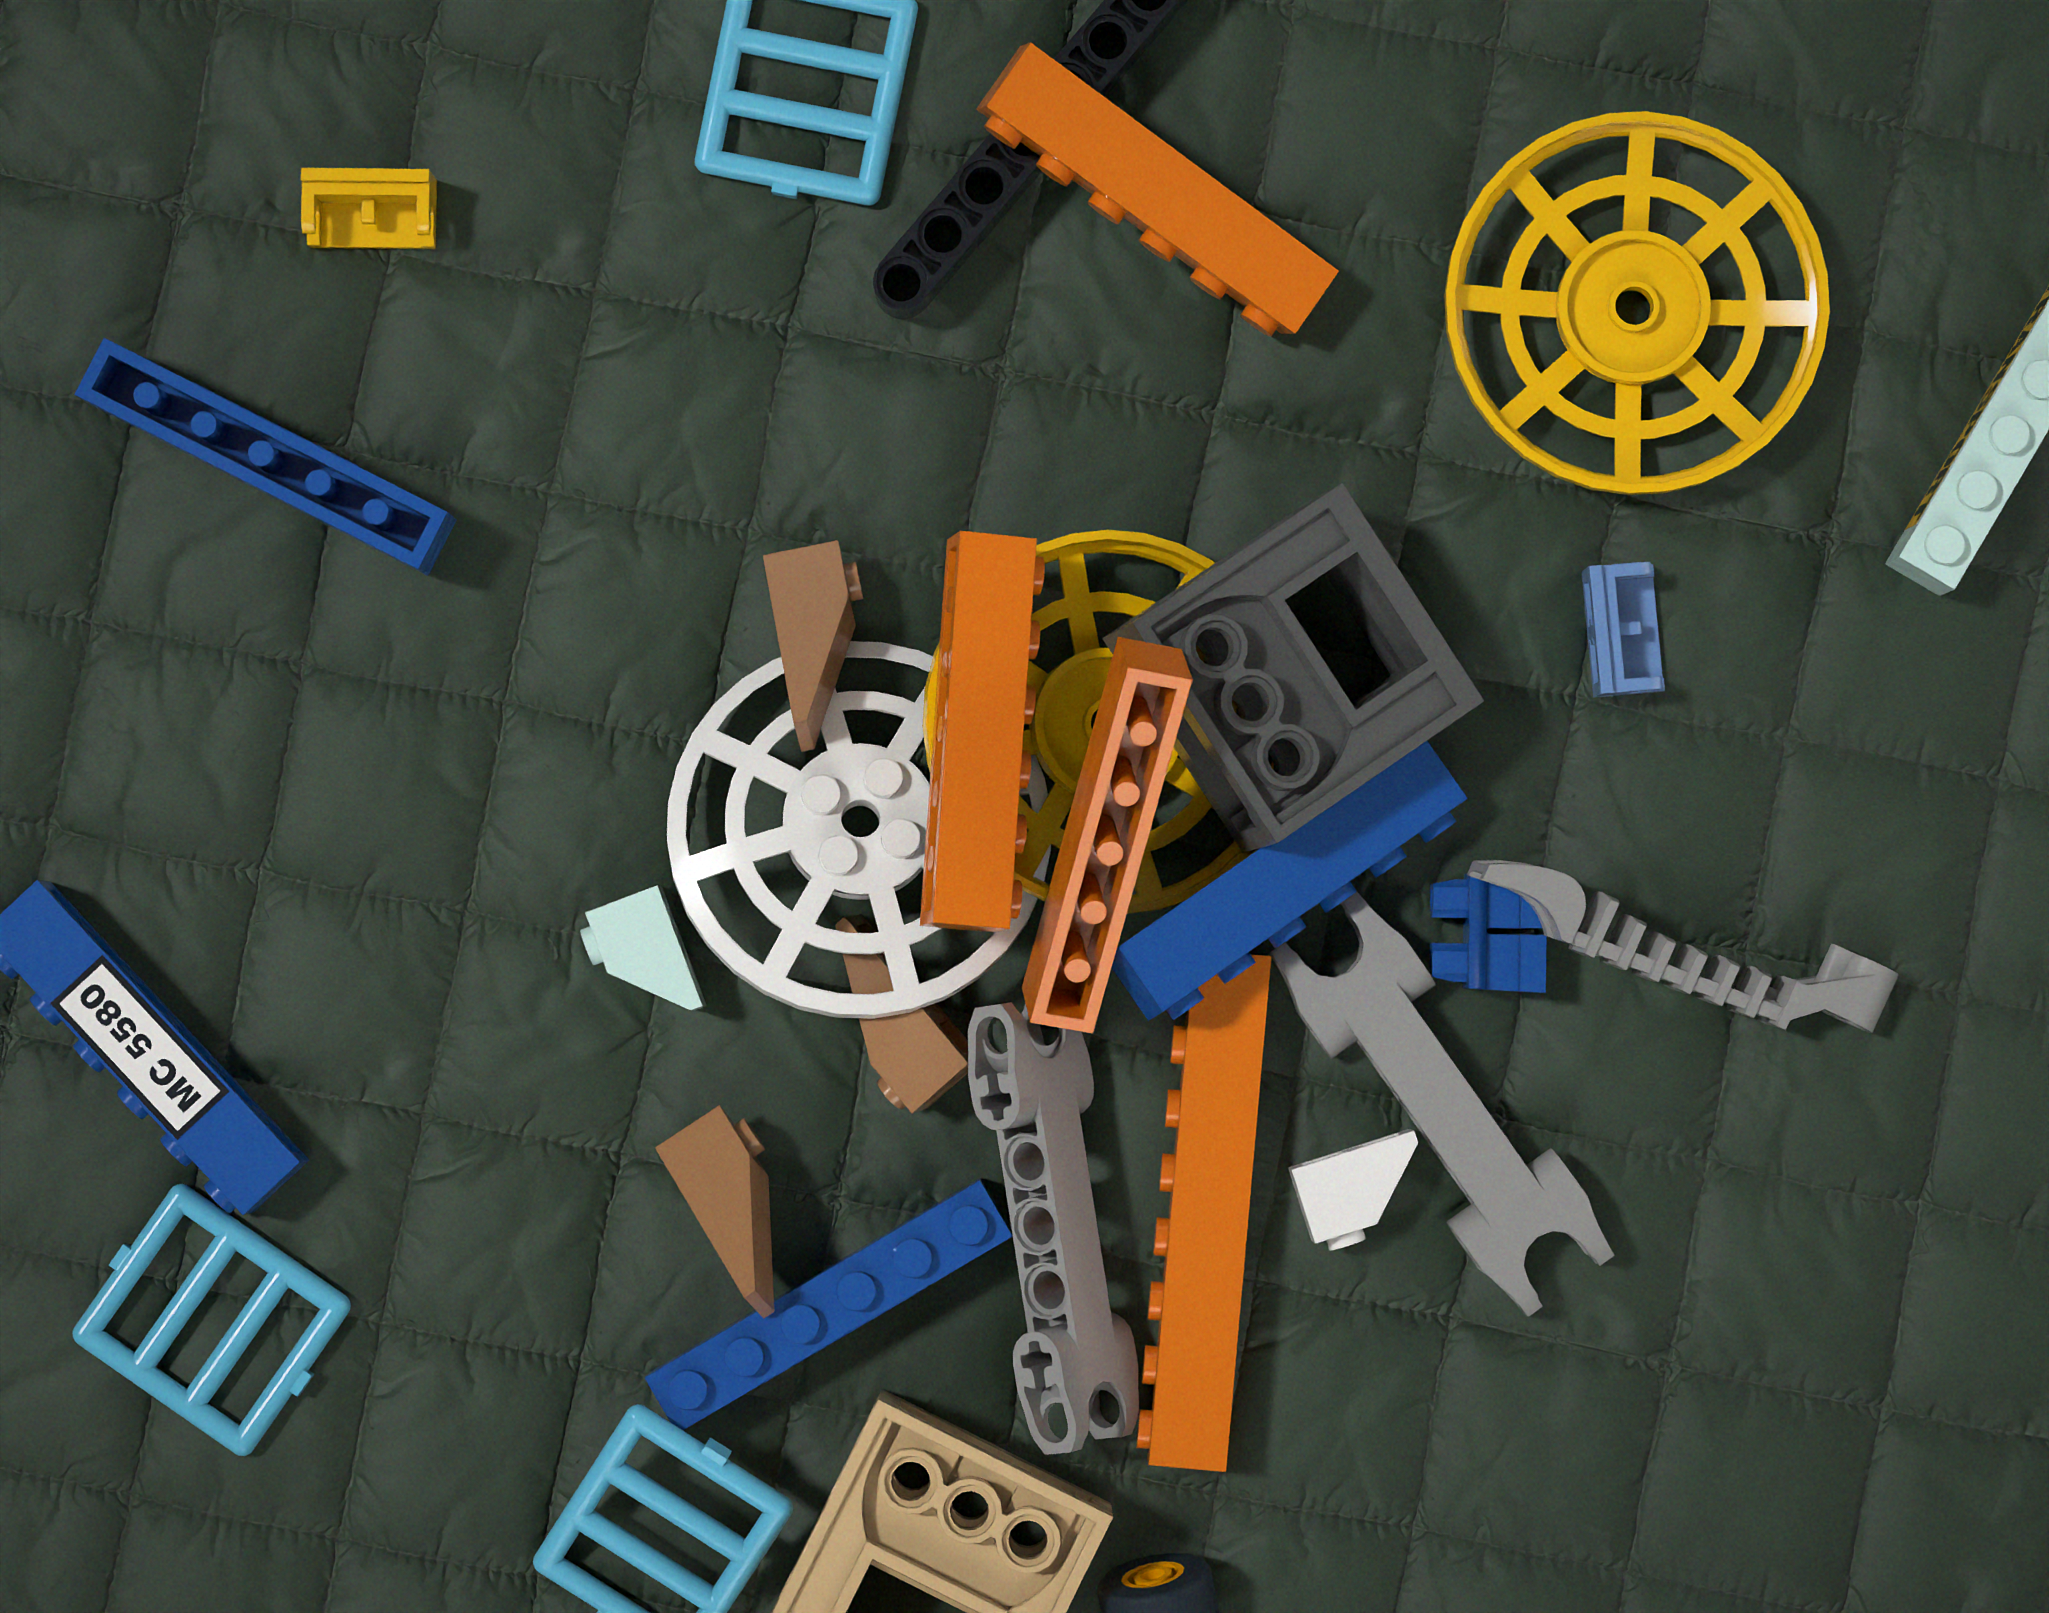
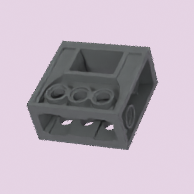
M1343 483L1304 503L1102 638L1112 654L1114 653L1118 637L1182 649L1193 680L1174 749L1242 853L1277 844L1484 702L1480 693ZM1323 574L1326 575L1390 673V676L1352 702L1285 602L1287 598ZM1196 645L1203 654L1204 662L1199 658L1196 652ZM1232 700L1237 705L1239 716L1234 712ZM1268 755L1271 757L1273 761L1274 770L1270 767V764L1268 762Z

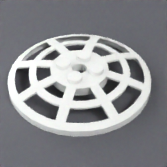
M850 641L845 658H881L913 665L927 672L930 670L933 656L915 649L883 642ZM781 657L770 661L742 678L714 703L692 733L676 767L668 800L667 847L673 881L687 916L707 947L735 975L761 993L799 1010L835 1018L875 1019L911 1013L951 997L978 980L1006 954L1026 926L1038 898L1022 890L1020 914L1017 919L1011 918L1010 929L995 932L968 959L941 976L919 984L910 945L923 941L942 928L920 926V918L904 925L895 892L910 883L922 869L924 870L930 785L922 772L910 760L924 738L922 724L925 687L915 703L903 697L881 692L845 691L837 693L836 689H834L821 727L827 751L812 759L800 771L768 754L782 738L795 729L791 709L770 723L757 735L751 745L717 731L727 715L753 691L784 674ZM875 710L904 718V721L887 748L873 744H853L843 711ZM704 753L736 768L731 780L725 808V836L727 843L689 856L686 838L687 801L695 769ZM1032 755L1029 784L1026 789H1020L1019 795L1029 794L1032 809L1038 813L1048 793L1045 777L1036 755ZM755 777L787 793L783 810V826L746 837L744 829L745 804L750 784ZM855 806L868 807L877 815L879 826L869 836L855 837L849 834L842 825L841 819L844 813ZM1051 845L1034 874V877L1042 881L1045 879ZM789 853L797 869L809 880L793 911L784 906L767 888L756 871L754 862ZM734 869L739 883L752 903L770 922L782 929L764 964L747 954L722 929L704 901L697 883L698 881ZM832 895L854 900L870 899L878 932L846 933L821 927L816 922ZM807 943L819 949L842 954L872 955L884 953L894 991L877 994L836 993L805 986L786 977L802 947Z

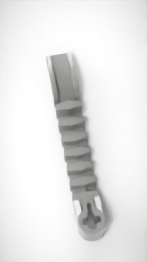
M1474 860L1467 873V876L1506 888L1520 895L1531 905L1537 914L1544 936L1569 944L1568 949L1589 958L1601 957V962L1621 970L1631 968L1633 969L1631 973L1653 982L1663 980V985L1685 994H1691L1692 991L1696 992L1694 997L1717 1006H1723L1725 1003L1727 1004L1726 1009L1750 1018H1755V1015L1759 1016L1758 1021L1786 1030L1790 1020L1821 1011L1858 1029L1873 1033L1899 976L1898 973L1879 963L1831 943L1817 976L1791 979L1778 975L1773 986L1770 987L1771 974L1756 967L1747 966L1743 969L1737 985L1733 989L1731 986L1740 969V965L1724 956L1715 955L1711 959L1704 976L1701 977L1699 975L1708 957L1707 953L1691 945L1683 944L1679 948L1672 966L1668 965L1667 963L1675 948L1676 941L1655 931L1648 935L1640 954L1636 953L1635 951L1647 925L1633 916L1621 915L1609 941H1604V936L1620 904L1619 900L1603 892L1596 891L1586 908V898L1582 887L1574 878L1565 873L1522 862L1505 860Z

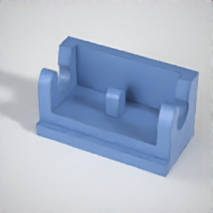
M1651 562L1588 566L1581 573L1593 698L1665 691L1660 655L1653 564Z

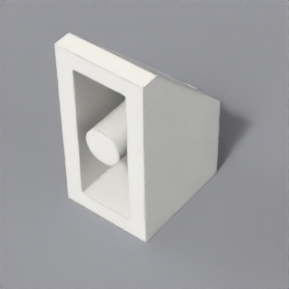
M1406 1129L1288 1167L1311 1241L1315 1244L1327 1241L1328 1248L1331 1251L1366 1239L1363 1228L1378 1223L1418 1145L1414 1130Z

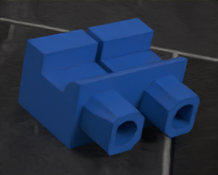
M1467 873L1464 874V879L1430 884V918H1463V943H1430L1429 973L1431 977L1450 982H1463V989L1546 993L1547 936L1487 933V929H1543L1537 914L1529 903L1520 895L1506 888L1467 876Z

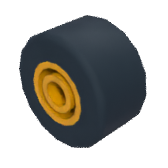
M1186 1553L1150 1555L1126 1562L1107 1573L1100 1580L1097 1589L1101 1613H1220L1210 1566L1201 1557Z

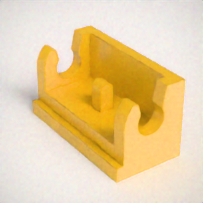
M301 168L302 234H307V246L309 248L436 249L437 180L429 169Z

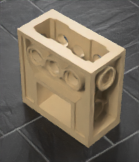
M882 1389L771 1613H846L869 1565L966 1613H1066L1113 1519L1111 1503ZM906 1462L919 1463L926 1468L930 1480L920 1488L911 1489L899 1483L895 1476V1470ZM967 1491L979 1493L985 1498L988 1507L982 1514L976 1517L963 1516L956 1511L952 1504L957 1495ZM1029 1520L1037 1522L1046 1532L1043 1539L1037 1544L1025 1546L1017 1543L1012 1538L1010 1531L1018 1523Z

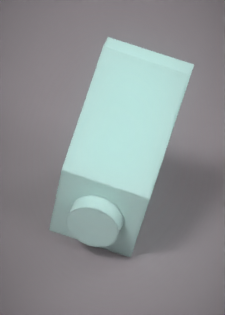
M662 886L651 887L585 912L590 926L581 929L580 932L593 965L604 962L607 973L686 1009L697 1010L707 1006Z

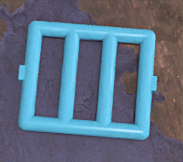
M727 0L694 162L696 168L705 174L772 187V195L797 199L798 192L867 206L877 203L881 197L918 13L916 0H801L891 18L883 55L747 28L753 0ZM745 53L877 79L878 84L872 114L867 116L735 90L741 55ZM729 115L866 141L859 178L722 151Z
M177 1184L170 1189L131 1246L127 1243L123 1244L114 1256L109 1266L115 1270L75 1325L72 1335L78 1345L238 1456H246L257 1446L291 1395L300 1396L315 1375L309 1369L348 1315L351 1303L346 1295L186 1184ZM183 1215H186L213 1234L215 1238L134 1352L105 1332L104 1329ZM237 1251L265 1270L267 1274L189 1387L185 1388L156 1366ZM290 1288L320 1310L241 1424L238 1425L208 1403L284 1293Z
M636 1404L631 1406L624 1414L533 1558V1565L540 1574L597 1609V1613H650L564 1558L581 1532L699 1607L697 1613H727L793 1514L794 1506L790 1498L730 1461L728 1458L732 1451L711 1437L706 1444H703L647 1407ZM641 1436L760 1510L762 1514L747 1537H742L626 1463L625 1461ZM610 1484L730 1559L731 1561L716 1584L713 1586L595 1511L594 1509Z

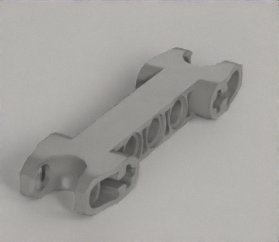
M1356 892L1341 903L1345 910V915L1354 927L1359 941L1357 959L1345 973L1334 977L1316 974L1304 964L1298 954L1291 950L1286 942L1272 950L1269 954L1286 983L1297 1014L1326 1054L1332 1059L1355 1042L1358 1043L1471 1203V1205L1446 1222L1450 1230L1475 1266L1504 1290L1523 1314L1529 1317L1543 1307L1538 1300V1294L1529 1282L1524 1268L1526 1251L1538 1236L1552 1231L1566 1233L1599 1266L1615 1255L1597 1223L1588 1196L1555 1151L1550 1148L1527 1165L1516 1152L1412 1004L1414 1000L1436 986L1430 973L1407 940L1390 927Z
M1012 1002L975 1008L968 1028V1078L975 1114L981 1123L997 1132L1028 1333L1023 1334L1018 1339L1013 1350V1367L1017 1392L1030 1433L1045 1455L1070 1453L1082 1449L1088 1431H1090L1095 1440L1131 1435L1139 1413L1138 1361L1134 1337L1127 1322L1119 1315L1111 1313L1080 1119V1114L1084 1113L1091 1105L1094 1096L1090 1056L1081 1031L1059 1028V1035L1056 1041L1051 1045H1045L1040 1024L1030 1023L1026 1004L1021 1013ZM994 1017L1000 1019L1006 1029L1008 1051L1005 1053L995 1050L989 1042L988 1027ZM1100 1390L1110 1392L1118 1401L1119 1418L1115 1424H1110L1102 1416L1099 1400ZM1055 1403H1062L1068 1423V1432L1064 1439L1055 1436L1048 1423V1413Z

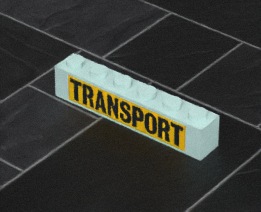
M2049 286L1885 563L1938 596L1955 590L2049 430Z

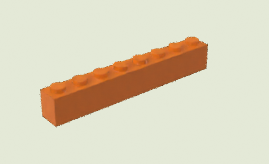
M1251 955L1256 963L1226 984H1223L1217 974L1198 987L1205 998L1187 1011L1186 1025L1173 1026L1170 1063L1182 1064L1180 1090L1168 1089L1165 1127L1176 1128L1174 1154L1162 1153L1159 1191L1171 1192L1169 1217L1156 1218L1153 1255L1165 1256L1163 1282L1151 1281L1148 1303V1320H1159L1157 1346L1145 1345L1142 1384L1154 1386L1151 1410L1139 1409L1136 1448L1148 1449L1147 1461L1152 1466L1226 1472L1271 956Z

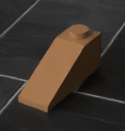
M838 540L763 555L791 713L801 752L815 748L856 626L851 601L863 599L856 561L843 563Z
M861 914L844 916L835 925L837 931L846 933L876 932ZM884 953L872 955L843 954L853 994H877L894 991ZM937 1003L911 1013L875 1019L859 1018L870 1064L881 1076L877 1080L878 1087L885 1097L897 1108L903 1110L907 1107L911 1113L928 1109L968 1073V1040Z
M719 1105L655 1147L743 1297L764 1319L774 1312L769 1177L756 1157L765 1148L745 1118L734 1123Z

